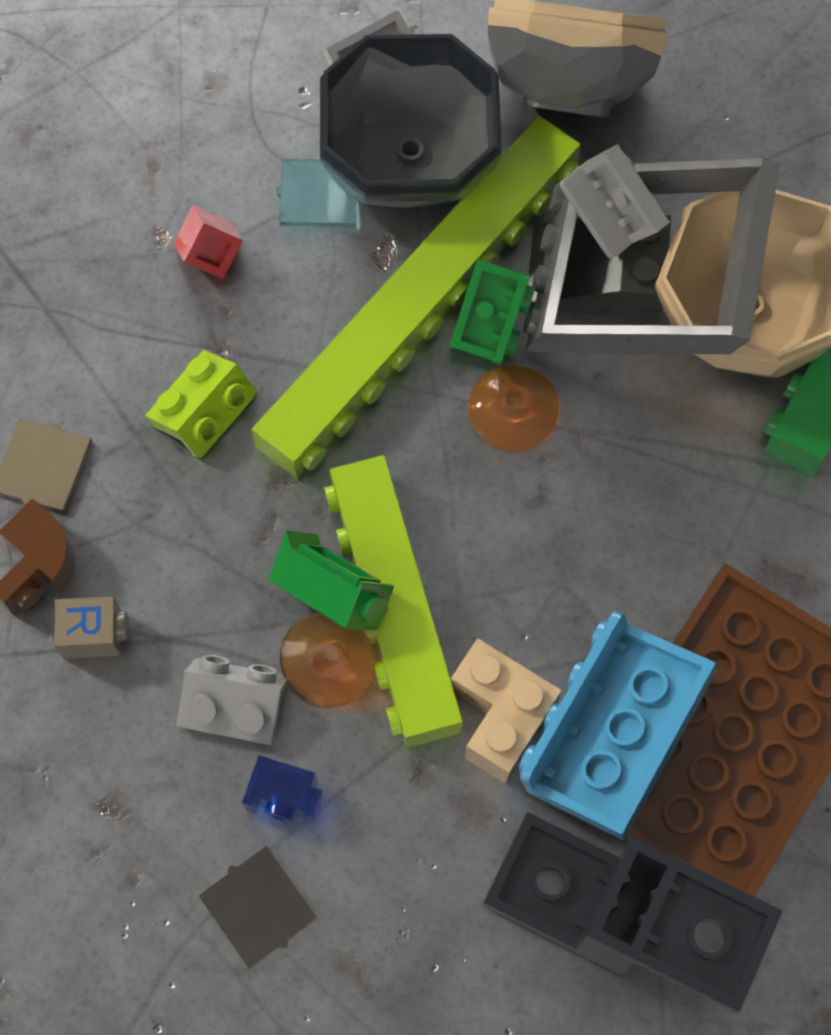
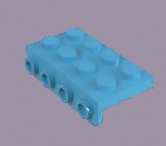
M614 611L607 622L602 621L597 626L591 640V651L584 663L578 662L574 666L568 679L567 686L569 689L560 704L555 703L548 711L544 721L545 731L537 745H531L525 751L519 765V771L521 772L520 779L529 794L625 841L714 678L717 666L716 662L629 625L624 614Z

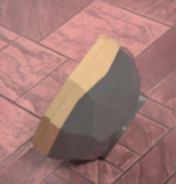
M495 0L494 7H489L488 39L491 58L495 71L499 74L500 84L523 98L522 105L577 114L609 117L611 108L628 99L655 76L669 33L665 32V19L533 0Z

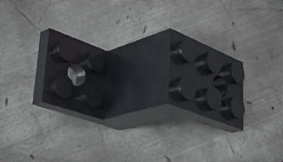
M529 812L526 813L483 903V906L619 975H622L636 963L735 1014L740 1013L782 914V910L634 837L631 838L618 857ZM548 867L559 870L565 879L564 889L556 895L543 893L536 883V876L539 871ZM712 922L720 928L723 934V945L719 951L709 953L697 946L694 939V930L699 923Z

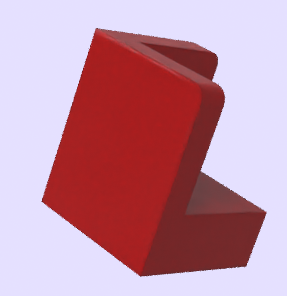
M192 205L174 241V245L184 263L223 279L243 239L232 222Z

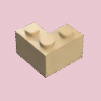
M477 638L451 677L455 696L486 715L466 745L465 759L504 784H507L520 764L525 751L532 745L544 726L548 711L555 703H558L562 690Z

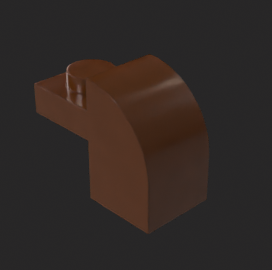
M32 498L0 529V535L5 543L21 558L0 580V604L13 616L21 609L25 610L33 606L43 594V587L47 583L62 594L68 587L75 569L74 550L62 527L48 511Z

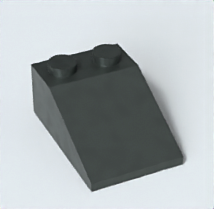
M665 215L670 223L659 232L632 243L622 253L612 259L606 256L582 219L576 218L558 310L659 320L663 306L657 295L655 285L669 250L671 215ZM552 222L534 224L528 286H532L538 266L544 263L546 251L541 250L540 245L546 226L552 224ZM534 292L530 307L535 306L537 292Z

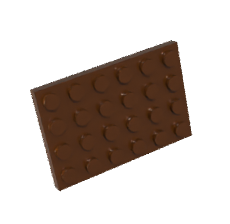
M724 563L672 643L716 662L717 672L626 839L630 841L634 837L733 887L755 896L831 770V627Z

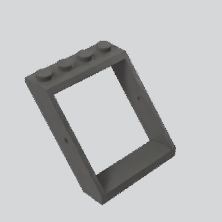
M764 158L634 164L635 171L651 194L740 191L716 326L555 325L577 218L576 210L560 188V184L556 183L549 201V209L554 210L552 224L546 226L540 249L546 251L544 263L538 266L532 283V287H535L534 292H537L535 306L529 308L523 326V332L529 334L526 350L531 352L730 355L747 343L751 336L780 163ZM576 166L572 172H574L580 166Z

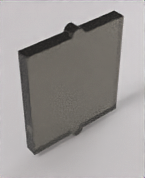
M267 846L238 867L230 866L226 876L199 895L249 969L277 948H287L289 939L317 919L313 910Z

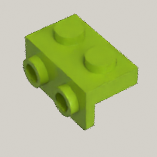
M202 350L187 365L186 370L170 388L159 396L145 417L154 428L181 440L192 455L202 458L254 399L257 391L236 363Z

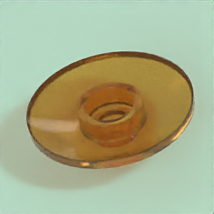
M519 365L501 366L484 374L475 383L468 400V415L476 433L488 444L509 451L525 450L540 444L553 431L559 414L558 397L551 383L539 372ZM510 396H516L521 398L523 402L519 406H511L506 402V399Z
M317 613L299 620L287 632L280 649V665L284 678L288 679V685L302 699L322 707H339L355 701L368 688L375 672V654L372 644L363 630L344 628L322 613ZM331 648L335 650L339 655V660H329L325 655V649Z

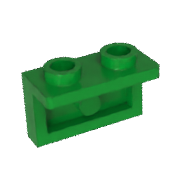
M477 259L449 347L490 359L492 363L501 365L504 355L513 358L521 331L513 329L518 311L527 314L535 291V287L527 285L530 276Z

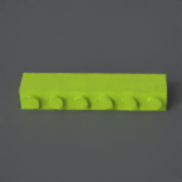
M381 455L331 468L329 470L332 485L324 487V492L330 514L339 513L343 524L342 529L336 530L342 556L347 557L351 555L354 565L380 579L381 583L394 585L388 602L387 612L381 620L378 630H363L367 645L376 643L381 659L380 661L373 662L380 691L389 689L394 705L386 708L393 737L402 735L405 748L460 734L462 733L463 721L385 456Z

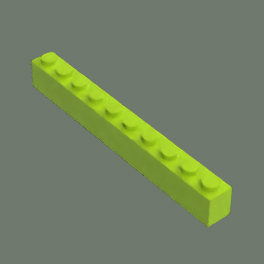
M538 116L501 156L496 168L453 208L254 425L251 431L255 447L296 479L306 469L311 471L316 468L326 454L327 449L325 447L336 435L342 437L351 429L356 420L355 414L365 403L370 405L379 398L386 386L385 381L395 370L401 372L410 363L415 353L414 348L423 338L429 340L437 333L443 323L442 317L452 306L456 309L463 304L477 259L497 264L502 250L507 245L513 247L521 239L526 231L528 221L535 214L541 216L548 209L550 197L556 183L560 184L576 166H581L578 163L581 144L541 116Z

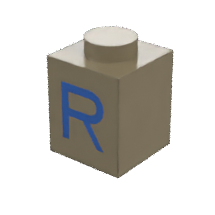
M113 596L55 599L54 647L63 659L121 656V641H127L129 638V620L127 612H121Z

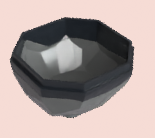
M453 34L365 35L328 67L320 77V159L322 165L341 189L364 204L413 208L462 199L496 168L502 156L499 74L495 72V69ZM415 151L417 154L408 156L404 152Z

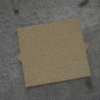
M20 418L0 466V495L22 501L24 506L33 498L43 508L65 513L92 444L91 438L61 430L58 424H53L49 427Z

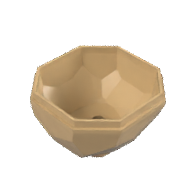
M740 191L715 192L684 207L655 285L657 295L671 325H717ZM775 191L756 301L757 310L754 313L750 340L730 355H694L719 369L778 378L818 358L831 348V206L783 191Z

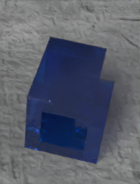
M258 755L242 804L249 813L256 814L260 805L265 807L263 814L279 821L292 823L294 816L304 820L307 817L313 819L316 817L322 800L323 790L317 788L318 780L315 772Z

